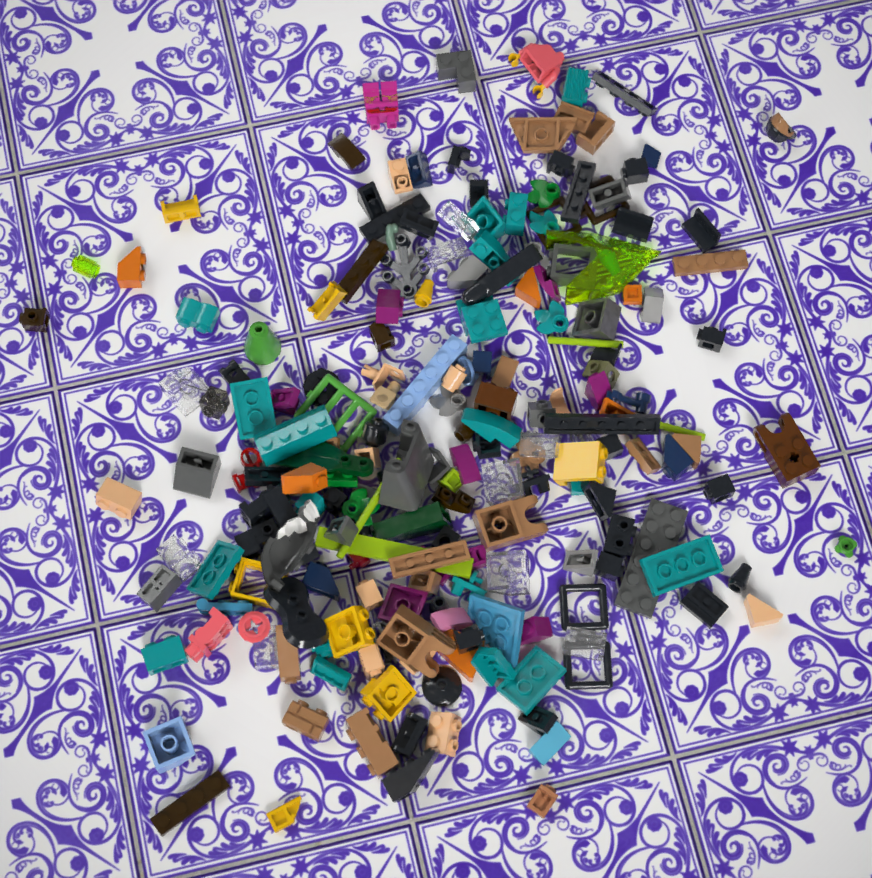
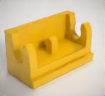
M197 194L193 195V199L169 204L160 201L165 224L201 217Z
M330 281L328 288L313 306L308 307L307 311L312 312L316 320L325 321L346 296L347 292L336 281Z

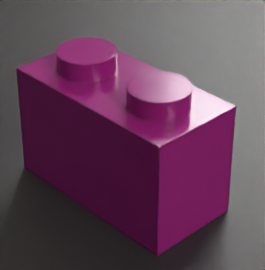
M378 289L376 323H399V317H403L404 297H400L401 290Z

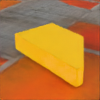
M300 796L266 813L275 833L294 824L302 800Z

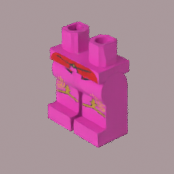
M397 81L381 82L382 101H380L378 82L362 83L366 119L370 129H380V123H387V128L389 129L396 128L397 122H399Z

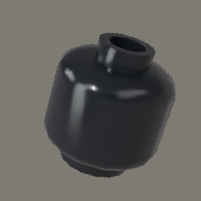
M381 418L368 420L365 423L362 434L365 444L375 448L385 444L389 427Z

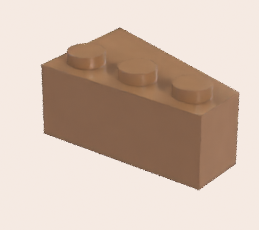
M365 707L345 719L348 728L346 733L351 741L355 740L358 744L356 750L360 757L367 759L369 764L366 766L372 776L376 775L380 779L389 771L398 768L399 762L379 731L378 725L375 724L370 716V711Z

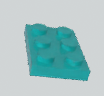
M267 377L230 383L240 440L254 438V435L276 426Z
M217 540L186 589L192 594L213 600L218 595L225 580L229 578L236 563L240 561L245 550L240 546Z
M535 645L514 668L517 673L514 680L504 679L496 690L525 715H528L567 670Z

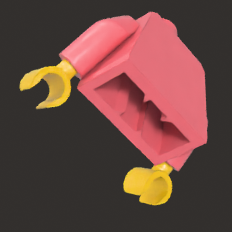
M530 43L519 50L518 54L511 53L508 56L509 62L512 61V67H517L520 59L536 82L542 83L541 85L534 86L532 91L533 94L536 91H540L537 95V99H540L543 96V90L548 88L557 79L561 71L560 67L564 61V54L561 51L555 52L549 44L539 45Z

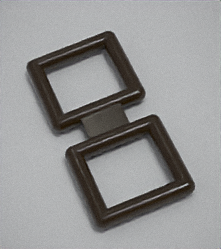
M607 175L593 181L590 189L615 180L612 175ZM560 196L548 207L540 208L537 206L528 210L526 216L530 221L529 214L531 211L539 214L559 204L563 209L566 199ZM586 201L580 219L588 217L592 225H597L617 216L619 207L596 217ZM627 201L620 203L621 206L619 207L630 209ZM571 223L572 228L559 233L555 238H547L545 234L537 232L536 234L543 246L548 247L581 232L582 227L580 223Z

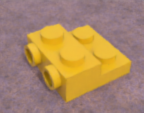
M353 605L323 620L329 630L328 640L334 658H340L353 651H359L361 648L375 644L373 640L375 632L369 627L367 620L369 619V612L363 606Z
M390 665L378 679L372 678L360 691L363 696L361 701L370 708L372 706L374 708L372 712L374 716L380 721L384 719L390 723L417 694L414 688L393 665Z

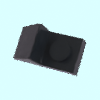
M535 706L528 715L522 712L518 717L521 723L540 736H543L545 733L548 734L558 719L555 713Z

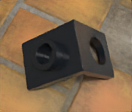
M619 344L617 350L607 347H595L590 360L609 361L615 366L621 353L622 344Z

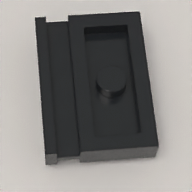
M699 581L679 603L709 629L729 608L726 603Z

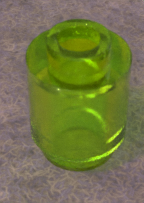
M81 254L78 257L75 256L71 263L74 272L87 278L92 277L95 279L101 268L97 261Z

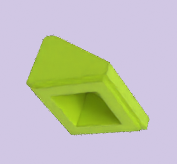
M451 467L441 479L437 480L439 484H442L454 493L462 486L459 473L454 467Z

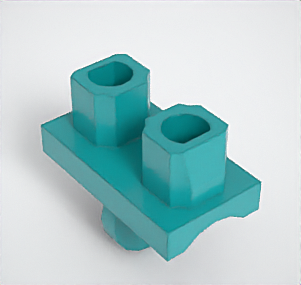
M476 569L471 574L469 581L458 576H454L452 579L454 583L451 593L461 597L465 588L471 590L470 594L476 593L482 596H486L488 591L474 584L476 582L482 585L484 579L478 577L479 571Z

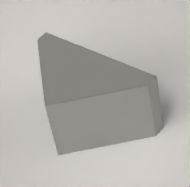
M644 287L641 322L660 324L664 301L663 289Z
M597 549L566 551L563 570L592 577L599 551Z

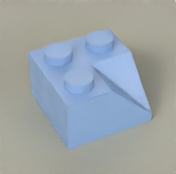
M181 716L142 732L159 774L180 766L196 755L190 734Z

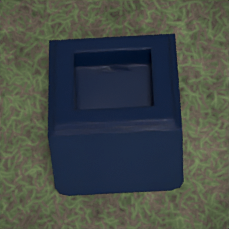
M645 144L641 158H646L648 167L657 169L661 152Z

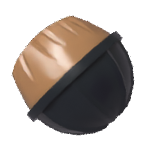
M779 112L769 117L766 132L771 140L781 143L796 138L795 131L787 124Z

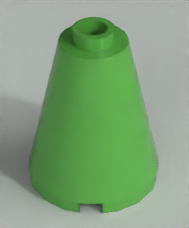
M255 322L250 326L244 343L245 355L257 365L271 364L281 353V341L264 322Z

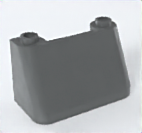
M403 419L399 449L396 456L399 459L401 457L403 461L392 459L386 463L379 504L412 512L416 511L420 506L433 470L434 458L420 425L417 422Z

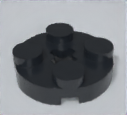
M324 368L313 371L306 377L303 384L305 397L310 390L313 391L326 374H331L339 380L338 376ZM328 383L326 386L327 390L322 391L312 405H326L338 389Z

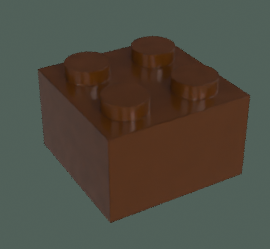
M481 381L474 401V409L490 412L511 421L516 408L518 392L510 387L502 388L493 382L487 381L485 383Z

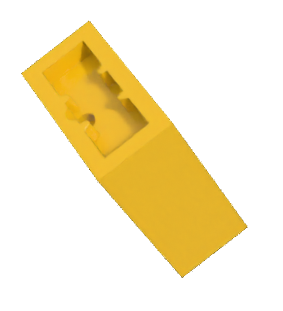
M241 557L240 563H236L235 580L231 581L229 586L232 599L238 601L246 600L254 605L273 609L265 599L239 593L247 568L262 572L260 561Z

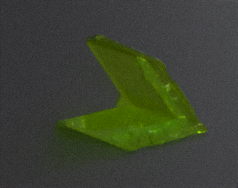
M546 230V250L553 249L554 243L566 245L579 243L583 247L586 245L593 247L597 254V257L566 285V306L620 294L629 282H632L661 253V251L601 234Z

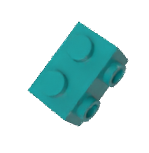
M480 646L471 660L473 667L488 686L491 687L494 686L498 678L514 680L517 675L512 664L506 660L502 651L496 647Z

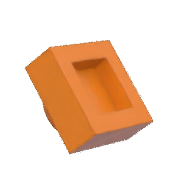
M623 285V305H642V285Z

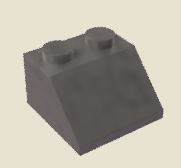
M608 297L580 302L572 336L584 339L614 340L622 307Z

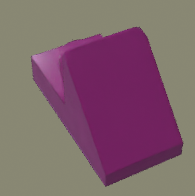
M296 387L272 390L273 409L294 415L299 403L298 396L300 390Z

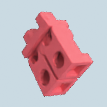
M215 607L208 612L211 616L209 621L203 627L196 630L195 636L191 634L188 637L191 643L184 651L196 663L204 655L209 658L212 654L210 651L214 650L234 628L230 620Z

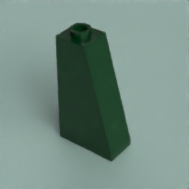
M438 501L420 507L416 511H408L373 523L374 530L372 535L374 538L401 542L440 532L444 525L452 529L453 524L449 510Z

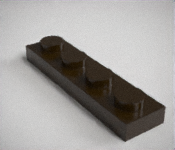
M374 239L370 242L339 283L347 292L341 302L347 304L389 250L387 244Z
M217 770L154 815L150 820L163 837L231 787L220 771Z

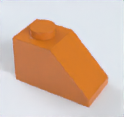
M308 463L281 475L282 493H315L328 487L327 469L314 463Z

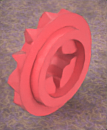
M258 611L246 613L238 623L240 636L245 641L251 643L261 642L264 638L268 637L271 629L267 616ZM251 621H253L255 625H260L257 628L258 634H256V632H254L253 630L249 631V629L251 628Z

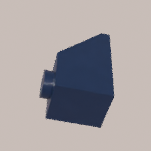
M668 433L663 442L662 471L668 478L676 481L692 468L694 461Z
M311 561L302 583L306 586L307 590L339 602L340 593L330 569L322 562L317 561L314 563Z

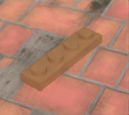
M745 249L672 258L675 277L748 268Z
M465 539L389 558L388 561L392 577L397 579L469 561L471 557Z

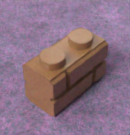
M292 700L282 719V725L320 742L330 721L327 713L318 708L316 711L308 708L309 704L302 700H298V702Z

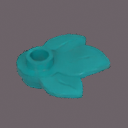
M549 209L543 216L533 211L530 212L529 219L532 223L529 226L533 231L545 234L550 238L558 236L560 232L558 220Z
M552 300L549 310H536L534 312L536 320L540 323L537 327V331L540 333H562L568 329L569 321L564 316V308L558 302ZM560 322L563 325L557 326L556 323Z

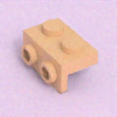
M431 711L424 750L428 748L432 750L438 749L440 754L455 757L458 749L459 731L462 727L461 717L451 712Z

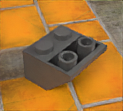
M182 447L176 463L173 490L210 499L222 464L220 457Z

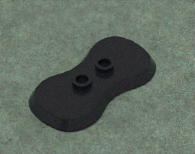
M294 577L281 578L285 585L278 594L270 590L267 585L264 587V598L279 614L282 620L284 637L291 645L301 649H309L321 646L327 642L329 638L328 627L312 610L308 590L299 579Z

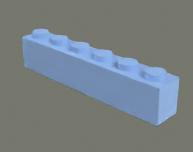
M454 334L449 337L382 417L392 433L396 436L400 435L403 419L412 420L439 388L443 382L442 378L451 364L456 365V360L467 354L468 344Z

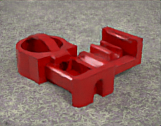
M246 448L242 451L240 461L243 466L261 467L262 460L256 449ZM249 452L257 456L255 463L252 462ZM244 454L247 458L248 463H246L243 459ZM244 471L241 475H232V480L238 493L251 487L245 486Z

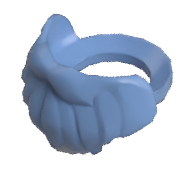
M461 356L456 360V364L458 363L466 368L465 372L468 374L462 383L466 386H474L479 373H474L472 362L466 356Z

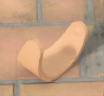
M560 387L554 390L549 399L552 408H556V413H570L563 397V388Z

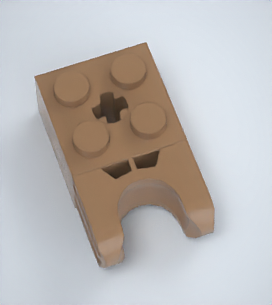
M536 495L506 501L474 512L472 518L481 545H484L486 552L545 535L549 531L545 523L533 524L525 517V511L535 507L538 498ZM495 524L501 526V529H497Z
M403 604L400 605L375 641L376 644L406 665L410 664L429 678L436 677L439 672V664L431 657L430 651H439L444 655H450L457 647L453 639Z

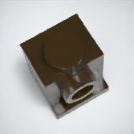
M25 308L24 313H20L19 322L25 331L47 333L50 320L47 308Z
M376 321L369 326V334L377 352L395 346V338L392 336L389 326L385 327L383 323H376Z

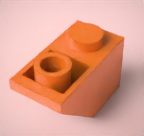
M137 246L118 263L117 282L120 288H142V281L146 280V273L143 270V264H146V253H143L141 246Z

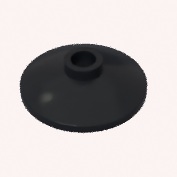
M440 666L436 677L429 678L424 676L422 681V692L425 698L435 706L444 707L453 704L459 698L462 691V682L459 675L448 667ZM439 682H444L446 686L440 688L438 684Z

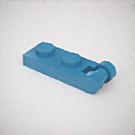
M201 598L196 603L199 612L203 615H210L208 612L213 607L223 615L243 616L248 612L254 611L253 604L246 600L230 603L228 600L208 602L206 599Z

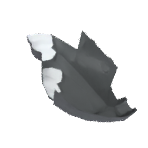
M310 499L305 502L304 506L300 507L298 517L287 520L278 530L276 539L269 537L261 554L263 577L269 589L277 594L285 585L281 578L285 574L293 572V570L298 571L304 562L301 559L305 553L309 555L315 547L313 542L315 541L314 536L320 515L317 507Z

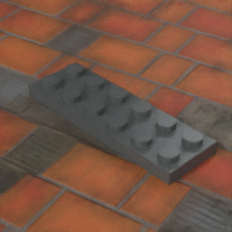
M651 498L613 606L649 619L652 618L659 596L653 597L639 560L677 546L688 514L687 510Z

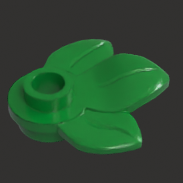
M546 180L530 181L534 190L528 194V201L538 203L540 208L550 206L561 195V189L556 183H548Z
M361 488L351 494L350 500L346 501L342 506V514L344 516L347 515L354 519L355 522L358 521L371 498H367V489ZM379 502L372 511L371 515L377 512L381 505L379 504ZM354 507L355 511L351 512L348 508ZM369 516L364 526L373 524L371 516Z

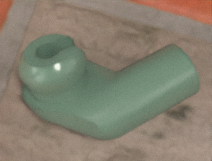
M395 223L386 226L385 240L389 248L388 251L397 249L394 233H397L399 229Z

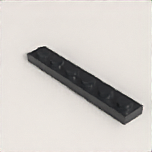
M545 413L543 431L544 434L659 435L661 417L660 414Z

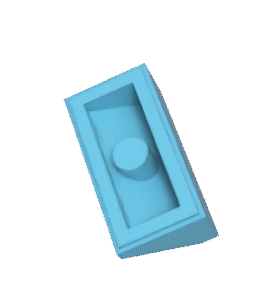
M556 721L548 734L545 733L530 748L529 753L544 766L571 736Z

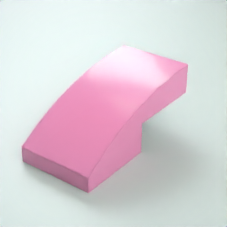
M449 608L430 614V620L441 632L452 628L458 631L473 625V621L464 608Z

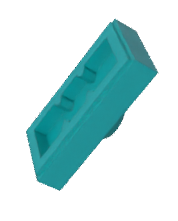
M318 655L314 659L310 670L312 674L344 692L348 688L352 674Z

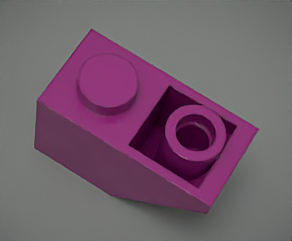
M605 371L591 374L588 377L584 394L596 412L601 409L603 400L607 396V390L613 392Z
M532 616L525 619L520 646L537 643L552 637L553 633L549 617Z

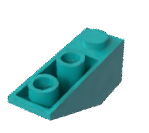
M487 229L469 247L491 271L510 259L500 242ZM516 279L508 283L507 286L509 287Z

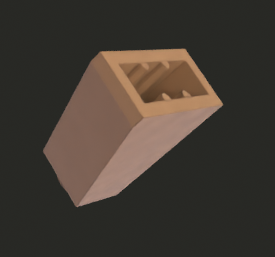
M275 625L280 680L285 682V684H295L298 680H301L299 648L294 647L285 639L282 625Z

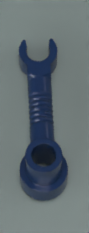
M607 390V398L636 407L635 413L646 414L648 404L651 401L650 394L638 392L634 399L623 395L617 390H613V392Z

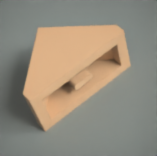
M750 593L744 600L751 628L778 623L784 615Z

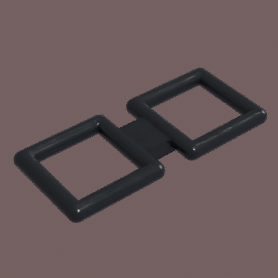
M603 583L560 585L561 628L563 631H575L576 642H566L562 646L563 663L567 670L564 674L565 688L567 690L610 689L613 687L610 643L608 641L596 642V630H606L609 628L606 585ZM599 591L601 622L569 623L567 592ZM603 649L605 681L573 682L571 650Z

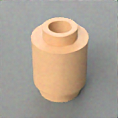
M458 363L456 365L451 364L442 378L443 382L441 385L454 393L468 375L465 372L466 368Z

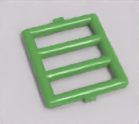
M326 374L313 391L310 390L306 395L307 399L294 414V417L304 414L328 383L333 385L338 390L325 405L328 414L343 395L352 400V403L334 424L336 433L339 432L358 406L368 412L344 444H340V449L346 453L356 439L362 437L365 423L374 418L377 410L331 374Z

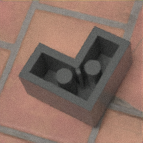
M471 50L436 54L438 81L456 79L458 94L476 92V75Z

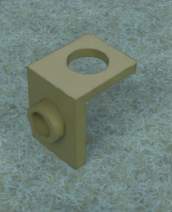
M589 360L582 376L588 378L595 372L605 371L608 378L609 372L612 371L613 379L609 383L611 389H613L620 375L616 368L609 361Z

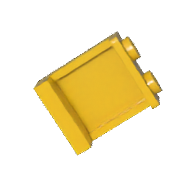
M600 441L556 443L553 480L560 486H567L568 482L594 480L599 484H603L604 477H606L605 460L608 458L607 448Z

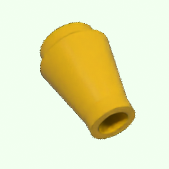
M425 279L415 294L414 302L417 306L426 308L432 303L434 286L432 280Z

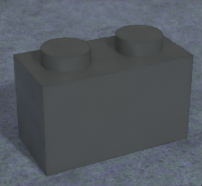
M623 178L588 190L593 208L597 211L632 199L627 181Z

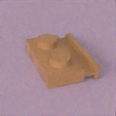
M561 101V105L558 107L554 117H577L578 123L572 133L577 135L581 133L585 136L595 113Z

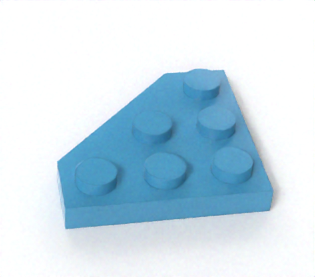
M476 593L470 594L467 614L471 620L474 619L478 628L482 629L485 644H488L490 648L496 647L500 649L506 660L515 668L518 665L525 610Z

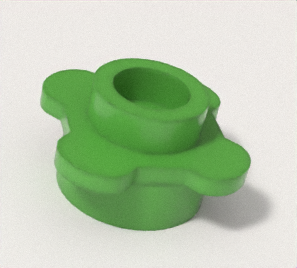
M844 535L838 538L839 543L834 548L835 552L842 553L847 558L852 557L853 550L857 547V542Z

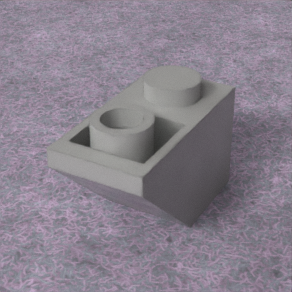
M471 254L468 259L464 258L456 271L450 272L447 277V287L449 289L468 288L487 275L489 267Z

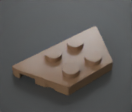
M521 117L509 118V122L523 154L553 153L554 150L561 151L577 125L578 118Z

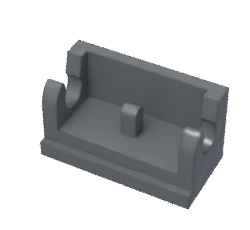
M162 564L136 594L145 604H148L155 612H158L183 582L176 573Z

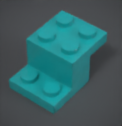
M493 295L481 303L466 306L461 299L456 300L455 304L465 336H469L471 344L508 335L498 299H493Z

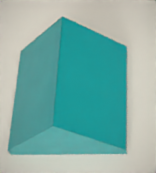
M482 196L461 220L475 240L486 229L496 239L505 235L506 222L486 196Z

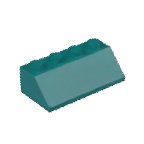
M322 405L254 435V440L266 467L338 435L325 406Z

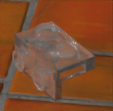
M536 431L521 432L519 456L558 458L559 443H561L560 435L544 434Z

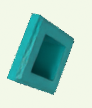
M571 481V496L585 495L581 488L588 485L589 481Z

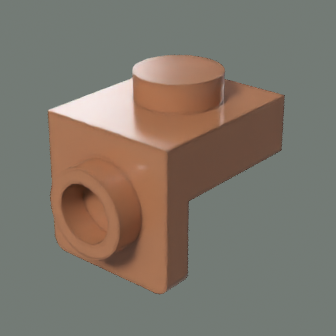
M541 784L528 803L527 808L544 819L558 798L557 791L548 784L545 786Z

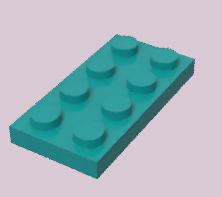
M710 534L639 560L653 597L724 571Z

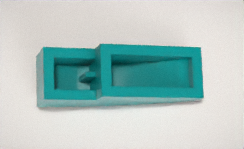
M465 408L463 410L461 422L490 443L497 439L511 449L520 441L522 428L513 422L478 409Z

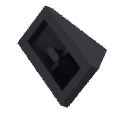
M374 181L357 189L358 203L370 221L387 212Z
M593 482L581 488L600 521L612 516L617 490Z

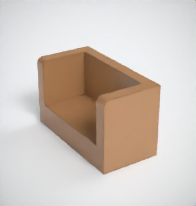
M597 111L595 120L590 125L586 135L584 136L581 133L577 135L576 145L594 155L614 131L615 121L602 112Z

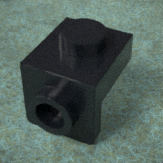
M475 433V440L472 441L473 451L477 452L479 459L502 456L500 441L494 439L490 443L486 439H480V435Z

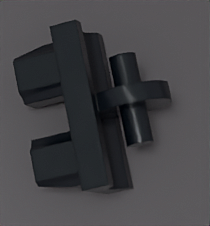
M525 466V472L519 474L521 480L525 478L528 480L513 485L515 491H518L521 498L533 495L530 488L533 485L537 486L539 494L550 491L548 480L551 478L549 474H543L534 478L533 475L539 474L538 469L531 470L529 466Z

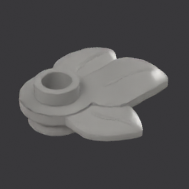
M442 385L440 388L441 396L429 400L430 404L439 410V415L445 417L451 416L456 411H462L467 407V399L463 394L458 393L457 389L453 393Z

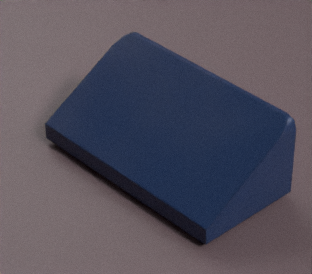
M419 150L406 156L405 159L413 189L432 186L427 155Z

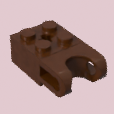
M788 412L781 414L778 419L781 429L780 433L770 432L763 424L753 428V435L782 489L816 474L821 467L803 434Z

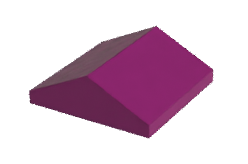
M390 583L377 618L388 624L401 604L420 616L428 592Z

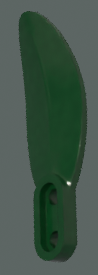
M324 442L274 464L299 468L308 463H314L326 468L327 472L339 471L340 473L359 477H368L374 472V464L371 459L347 454L343 450Z

